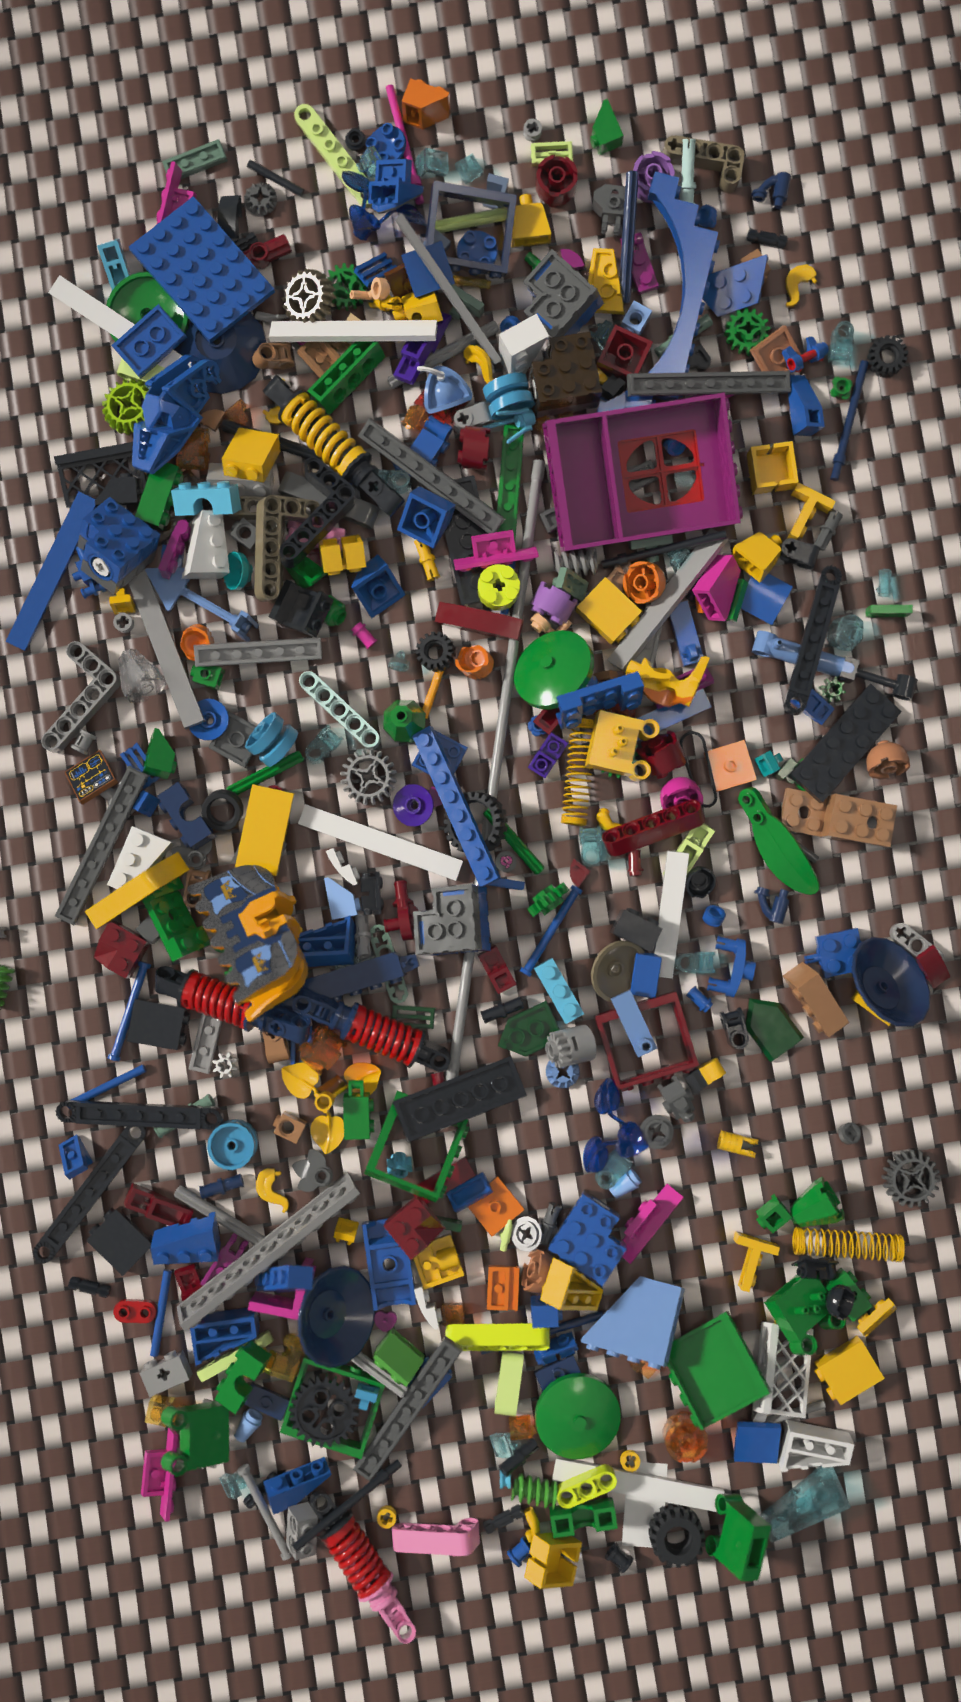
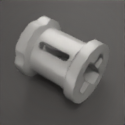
M79 729V735L75 743L71 744L70 747L88 755L87 750L92 741L96 740L97 737Z

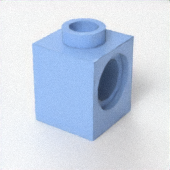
M634 300L621 322V327L641 335L650 319L652 310ZM637 319L640 323L634 325L630 320Z

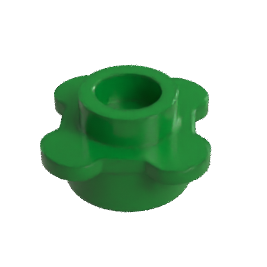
M835 377L832 380L833 388L830 390V395L847 400L850 397L849 391L853 385L852 381L846 378Z

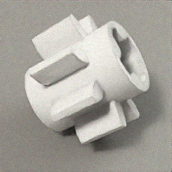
M231 1052L225 1057L223 1053H219L220 1059L212 1061L216 1064L213 1072L218 1071L220 1078H223L225 1074L232 1077V1070L239 1069V1067L235 1066L238 1058L233 1059ZM227 1060V1064L230 1067L224 1070V1065L221 1063Z

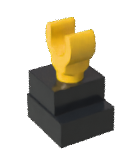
M597 367L599 384L602 385V395L608 400L621 395L625 390L626 382L613 374L607 378L603 371Z

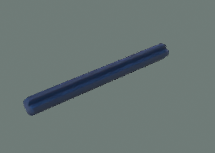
M628 171L626 173L620 265V287L623 303H630L639 178L637 171Z

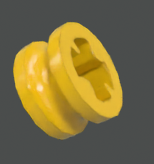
M626 1450L621 1454L620 1463L626 1471L634 1472L640 1466V1458L635 1451ZM629 1455L631 1458L635 1456L633 1466H630V1464L628 1466L625 1465L627 1462L626 1457Z
M390 1505L382 1506L377 1515L379 1526L386 1529L391 1528L396 1522V1510ZM386 1512L390 1513V1518L384 1521V1516L381 1515H385Z

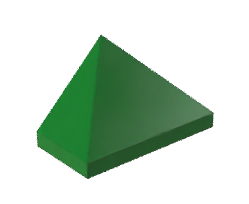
M305 557L296 567L286 568L296 584L302 588L314 585L327 574L324 573L322 567L308 557Z

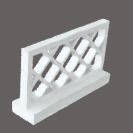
M761 1321L757 1365L772 1392L753 1402V1411L770 1415L806 1418L811 1355H802L804 1363L798 1368L793 1361L798 1355L792 1354L790 1356L785 1349L789 1344L788 1340L786 1339L781 1343L778 1339L780 1329L778 1324ZM810 1329L806 1334L813 1336L814 1329ZM782 1351L787 1359L779 1366L776 1356ZM790 1363L795 1372L788 1378L783 1369ZM780 1373L785 1381L777 1388L774 1384V1377ZM797 1376L802 1380L801 1387L798 1390L791 1383ZM788 1385L793 1394L785 1400L780 1392ZM778 1396L783 1404L777 1409H771L772 1399ZM795 1398L800 1402L799 1412H793L789 1406Z

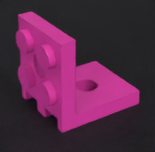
M306 1257L302 1266L314 1267V1279L316 1266H313L314 1259ZM307 1290L296 1291L295 1299L256 1291L249 1302L248 1310L298 1320L299 1309Z

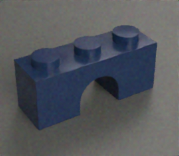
M180 782L175 783L157 795L161 801L158 803L165 814L169 813L172 818L169 820L176 831L179 830L183 836L180 839L187 848L190 847L196 851L217 837L213 830L205 823L203 817L199 816L193 821H186L185 811L195 802Z

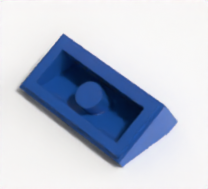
M636 953L630 988L632 995L649 998L656 997L662 961L660 956L654 953Z

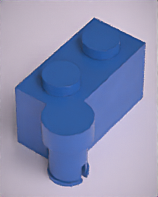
M430 415L428 417L429 421L425 422V428L421 430L410 448L437 466L439 462L437 458L441 453L444 454L450 446L449 436L452 433L453 427L447 423L443 424Z

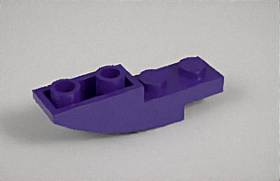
M441 312L443 320L437 322L436 341H406L400 352L402 358L393 374L395 379L414 385L420 371H417V367L424 365L430 352H435L452 319L451 315Z

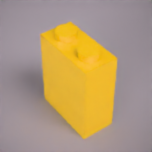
M239 427L222 457L224 475L264 483L280 453L279 434Z
M606 577L576 607V612L611 645L615 641L619 643L627 635L625 633L626 629L629 626L633 628L639 622V616L642 612Z
M858 1336L814 1361L818 1368L814 1370L821 1382L825 1380L828 1388H826L828 1395L832 1401L836 1399L840 1405L885 1379L863 1341Z

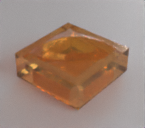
M464 1303L442 1304L443 1327L450 1324H465Z
M530 1415L510 1416V1439H532Z

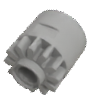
M587 1025L550 1032V1036H547L549 1042L545 1045L546 1054L552 1063L555 1062L556 1068L591 1061L596 1056L595 1038Z

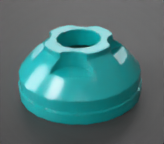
M234 551L228 554L230 573L224 576V582L230 590H241L251 581L253 567L243 553Z

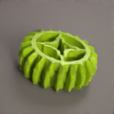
M131 378L130 382L123 379L121 385L116 382L114 389L109 387L111 393L104 394L107 400L102 401V405L105 407L102 409L105 421L118 433L122 434L124 432L128 436L134 431V423L145 421L140 405L142 403V396L145 398L149 391L143 381H136ZM118 406L120 407L119 417H117Z

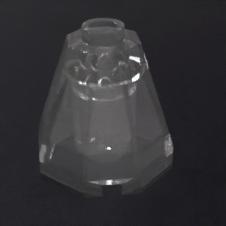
M127 649L122 652L118 662L121 690L125 698L130 703L143 702L150 699L148 695L154 692L155 696L161 693L167 684L163 674L137 649Z

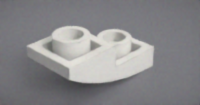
M335 848L327 850L326 853L330 861L342 877L354 886L358 885L360 875L357 868H352L350 864L343 867L342 863L345 861L341 852H336Z
M422 1283L415 1284L414 1292L421 1312L434 1329H439V1322L442 1321L441 1309L436 1308L435 1302L427 1304V1302H430L428 1289L424 1290Z

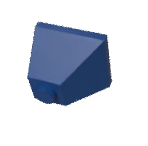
M379 554L366 562V567L357 573L351 586L371 618L405 596L389 566Z

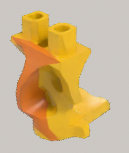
M707 656L701 657L693 672L684 680H678L666 668H652L650 661L646 658L643 659L641 664L630 660L626 669V675L639 672L644 684L643 694L650 701L668 708L676 704H683L689 707L710 658Z

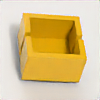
M793 441L775 443L771 449L770 444L753 446L749 449L747 461L753 495L770 493L774 488L775 492L792 490L799 483Z
M359 534L341 537L343 558H341L340 545L337 544L336 537L322 539L318 543L324 573L337 575L343 569H347L349 572H359L362 568L366 567L363 541Z
M553 1532L533 1534L530 1548L532 1557L528 1558L524 1577L540 1589L573 1586L577 1566L561 1556V1553L572 1561L578 1562L582 1542L573 1536L553 1538Z

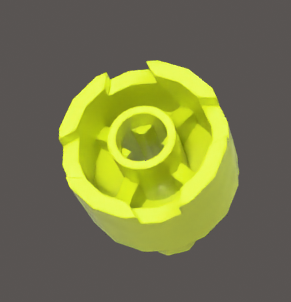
M495 564L487 567L481 573L478 580V595L480 601L486 607L494 611H503L510 608L519 596L520 581L517 573L510 566ZM497 584L503 586L502 591H498L497 588L493 587H496Z

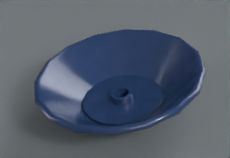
M250 312L216 339L221 340L219 344H214V341L210 344L189 319V326L185 334L187 339L174 349V351L182 356L192 355L200 360L208 359L216 362L219 366V376L222 381L220 384L217 383V385L212 382H206V392L225 394L242 389L256 378L260 369L254 365L252 356L262 343L267 342L262 325ZM207 367V368H206L207 374H208V375H211L210 372L208 371V368H209V367Z
M871 937L859 943L852 957V974L856 988L866 1005L879 1018L898 1027H913L922 1022L930 1009V989L926 976L919 968L916 959L901 945L887 938Z
M345 1265L329 1268L314 1279L312 1290H307L303 1296L298 1313V1336L304 1352L315 1364L328 1368L345 1365L360 1354L370 1338L375 1311L373 1309L370 1283L359 1270Z

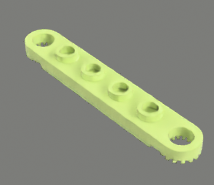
M308 104L299 105L294 113L297 125L300 126L304 134L362 207H372V204H368V200H364L361 197L363 192L369 191V180L316 111ZM304 111L311 115L307 120H302L299 117Z

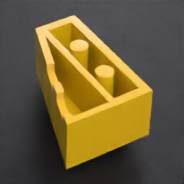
M553 1258L546 1282L542 1288L540 1300L559 1310L597 1311L603 1289L588 1280L583 1274L577 1272L575 1268Z

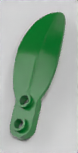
M748 787L742 790L738 797L739 803L752 823L756 845L768 868L780 881L793 890L808 895L817 893L820 889L818 878L795 837L777 817L772 815L770 808L756 788ZM746 796L750 798V802L746 800ZM757 814L761 816V820L757 818Z

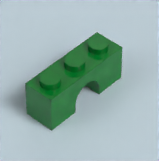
M252 1340L246 1346L242 1345L235 1354L236 1362H232L225 1372L228 1375L227 1378H223L216 1388L219 1392L214 1400L234 1414L242 1408L253 1390V1387L245 1382L243 1376H247L255 1381L264 1371L272 1357V1354Z
M612 1497L586 1501L568 1509L560 1505L555 1506L554 1510L552 1506L549 1507L553 1538L575 1535V1530L581 1527H594L596 1532L618 1529Z

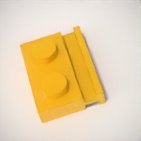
M889 1298L886 1301L881 1299L874 1306L875 1310L870 1315L866 1313L858 1320L859 1325L857 1328L865 1337L897 1309Z

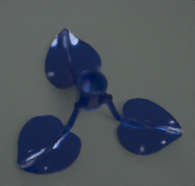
M354 171L341 172L342 179L346 185L357 192H362L364 196L362 206L351 205L349 208V215L354 228L353 234L360 240L367 241L372 230H379L381 224L394 212L402 213L406 220L411 223L426 227L427 223L423 215L410 203L396 210L389 211L378 220L374 215L365 210L369 193V180Z
M610 1077L605 1079L598 1088L594 1098V1105L599 1114L604 1115L608 1112L612 1119L623 1126L618 1130V1140L605 1141L603 1143L600 1137L595 1136L586 1143L583 1151V1164L587 1173H597L605 1168L609 1158L606 1148L608 1145L616 1144L617 1153L624 1158L636 1156L650 1147L637 1123L632 1121L625 1123L612 1113V1111L617 1110L619 1107L620 1093L615 1081Z

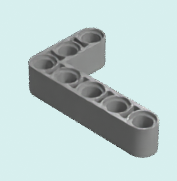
M78 641L68 644L66 653L93 680L43 735L41 739L42 746L53 753H59L64 750L79 733V729H82L121 685L120 676L89 648ZM82 648V654L79 657H75V650ZM97 661V669L90 671V664ZM113 675V682L106 685V677ZM98 690L100 693L99 698L92 700V693ZM81 706H85V713L82 716H78V709ZM71 722V729L65 732L63 729L65 723ZM56 737L57 745L51 748L50 740Z

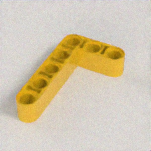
M176 852L87 909L85 913L94 927L98 929L190 869L180 853Z

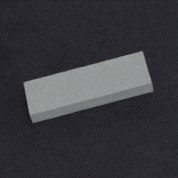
M202 1013L189 1070L210 1074L223 1021Z

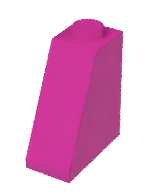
M717 555L692 590L708 620L726 621L741 571L733 555Z

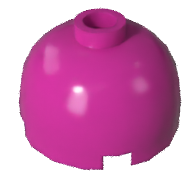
M677 777L667 781L660 792L662 809L692 799L703 804V794L695 781L687 777Z

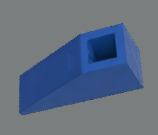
M790 375L791 392L788 393L793 436H812L825 427L822 406L805 375Z
M325 1457L263 1481L273 1515L298 1504L331 1476V1471Z

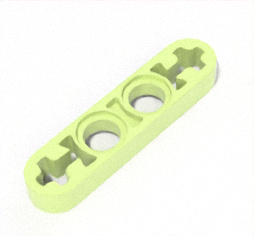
M269 1330L257 1335V1338L252 1341L264 1348L272 1343L274 1339ZM248 1341V1342H246V1343H244V1344H242V1345H243V1346H246L250 1341ZM242 1345L198 1369L196 1374L200 1381H206L227 1369L232 1362L235 1363L237 1360L235 1354Z

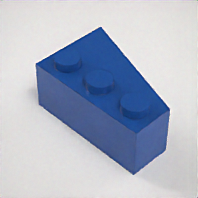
M351 915L344 917L345 920L333 924L332 922L327 923L325 927L313 931V929L300 933L298 939L300 942L299 947L305 956L308 967L354 964L356 925Z
M248 1308L217 1311L203 1317L196 1327L190 1328L195 1365L197 1366L204 1360L220 1355L221 1352L230 1348H236L257 1338L260 1328L258 1312L248 1310Z

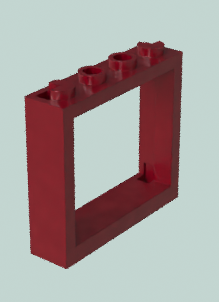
M672 991L636 1003L640 1012L671 1003L688 1060L620 1080L603 1024L618 1019L619 1016L615 1009L594 1015L617 1090L621 1089L622 1092L634 1089L633 1085L641 1083L642 1086L654 1083L653 1079L662 1077V1080L669 1079L676 1072L689 1073V1071L695 1070L694 1067L699 1066L677 992Z

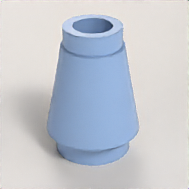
M633 1169L625 1170L609 1190L618 1199L639 1188V1184L642 1181Z
M249 1408L243 1413L234 1435L239 1442H245L261 1426L263 1417L259 1411Z

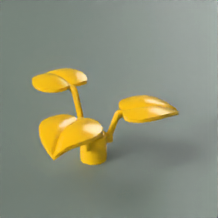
M300 1062L284 1066L281 1069L282 1078L289 1092L295 1097L304 1099L313 1090L316 1097V1108L327 1114V1116L320 1115L314 1119L310 1126V1132L313 1140L322 1149L324 1154L330 1153L337 1148L344 1138V1120L340 1116L331 1117L329 1109L334 1104V1098L348 1089V1084L333 1094L328 1091L318 1093L314 1085L319 1080V1074L313 1065ZM358 1062L346 1069L344 1079L347 1083L349 1080H364V1092H370L371 1095L378 1086L381 1070L371 1063ZM353 1089V1093L360 1092V1089Z

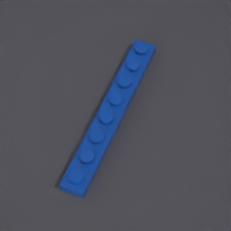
M428 726L412 737L480 887H485L501 878L434 728Z

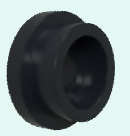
M351 129L346 134L345 143L350 150L358 151L365 146L366 138L362 131ZM354 139H358V140H359V142H357V143H353L352 141H353Z

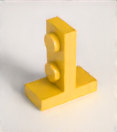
M798 483L793 489L791 496L805 502L787 539L794 538L797 540L798 537L802 539L808 528L805 526L807 520H812L817 509L828 514L836 501Z
M735 1231L733 1240L736 1244L748 1247L738 1286L741 1290L750 1292L751 1287H754L756 1283V1268L762 1262L763 1255L760 1254L761 1251L778 1256L780 1247L774 1242Z

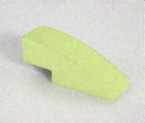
M705 823L689 830L676 852L689 853L687 874L715 832L713 828Z

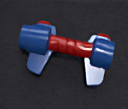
M811 336L806 338V353L799 355L789 346L782 351V355L791 373L801 372L802 368H804L803 363L810 361V363L823 361L824 356L829 352L828 345L825 342L817 343L815 338Z

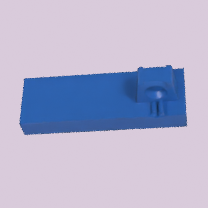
M687 600L680 602L669 616L683 667L696 664L703 657Z

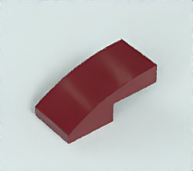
M496 945L491 947V951H483L477 954L498 994L517 985Z
M934 945L916 956L919 968L925 973L928 984L933 989L950 978L949 971Z
M195 1263L175 1270L174 1275L181 1289L182 1301H184L202 1287L200 1284L202 1280Z

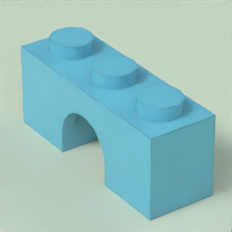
M229 481L217 482V485H210V482H200L196 486H191L190 482L178 484L179 487L171 490L175 516L198 514L203 510V498L211 503L213 515L234 514L241 510L238 484H230Z
M553 958L534 967L536 974L565 1024L584 1014Z

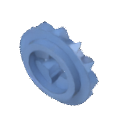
M549 1060L546 1066V1076L552 1085L558 1088H568L576 1083L579 1077L578 1064L568 1066L567 1073L569 1078L564 1075L556 1078L559 1074L558 1068L555 1067V1062L552 1063Z

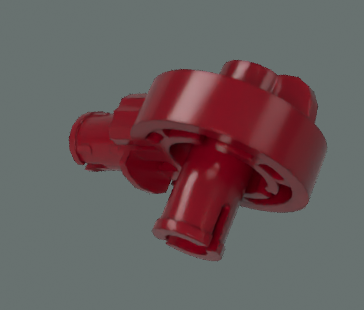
M407 881L394 882L396 900L393 903V907H397L398 918L384 919L385 932L400 930L403 941L414 940L413 912L419 910L414 906L413 900L408 897Z

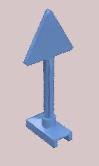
M158 568L145 569L168 612L172 610L182 595L229 622V625L232 626L231 629L246 642L250 641L246 634L251 626L258 628L259 624L246 612L241 610L239 615H233L187 589L186 585L190 579H181L185 568H177L176 572L172 573L170 580L162 578Z

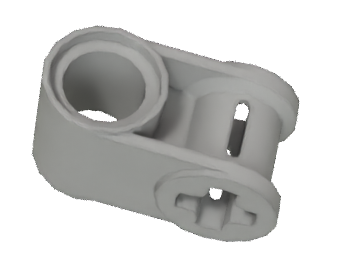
M480 402L457 411L453 422L455 432L460 434L461 428L464 429L466 425L482 427L494 423L488 403Z

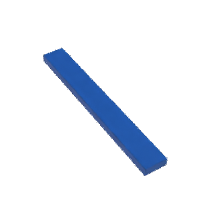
M78 491L5 642L27 651L78 546L82 519L97 507L95 499Z

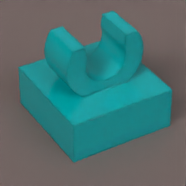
M770 750L754 760L763 777H766L780 769L778 763L783 761L780 753L773 756Z

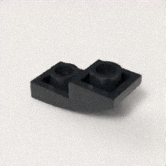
M241 195L221 196L217 223L231 239H239L238 218H242Z

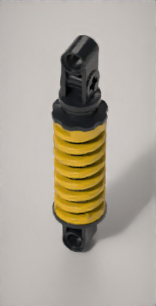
M275 375L262 391L280 407L278 419L288 427H291L292 431L299 435L300 439L307 443L311 450H315V454L322 458L326 465H330V468L348 483H353L358 491L364 490L387 515L392 517L405 500L378 475L379 469L371 464L372 455L363 450L362 446H355L356 441L353 438H348V433L345 430L340 431V425L332 423L333 418L330 415L325 416L323 408H317V402L310 400L306 390L302 389L294 392L282 378Z

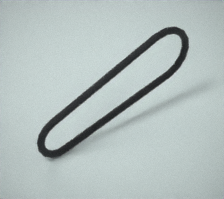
M689 731L681 737L679 743L683 749V740L690 734H695L702 740L714 793V801L709 805L701 804V806L710 808L717 802V792L706 742L700 733ZM685 756V760H686V764H685V765H686V768H687L689 777H690L691 780L694 781L693 776H692V773H691V770H690V767H689V765H688V762H687V759H686V756Z

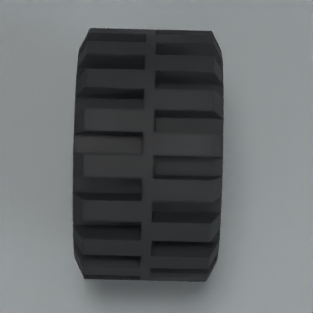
M670 1503L666 1509L664 1506L660 1507V1513L655 1512L653 1514L654 1520L650 1519V1528H648L653 1551L662 1563L666 1561L667 1566L672 1567L675 1564L676 1568H681V1564H685L687 1567L690 1565L689 1562L691 1560L693 1562L698 1560L696 1555L701 1556L703 1553L702 1547H705V1534L697 1514L694 1511L691 1512L688 1506L683 1508L682 1505H676V1507H673V1504ZM683 1527L688 1530V1535L680 1543H670L665 1540V1536L670 1529Z

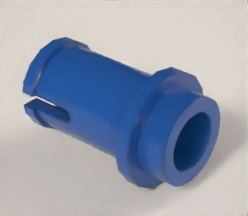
M696 986L686 994L699 1007V1011L705 1013L713 1005L712 999H708Z

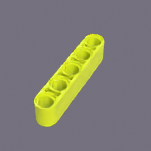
M450 1324L445 1329V1335L463 1347L462 1351H542L550 1349V1328H533L532 1324Z

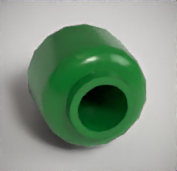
M328 595L334 601L324 623L330 627L340 625L346 618V607L337 598Z

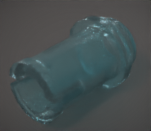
M890 569L879 570L876 592L880 597H889L893 592V588H891L892 570Z

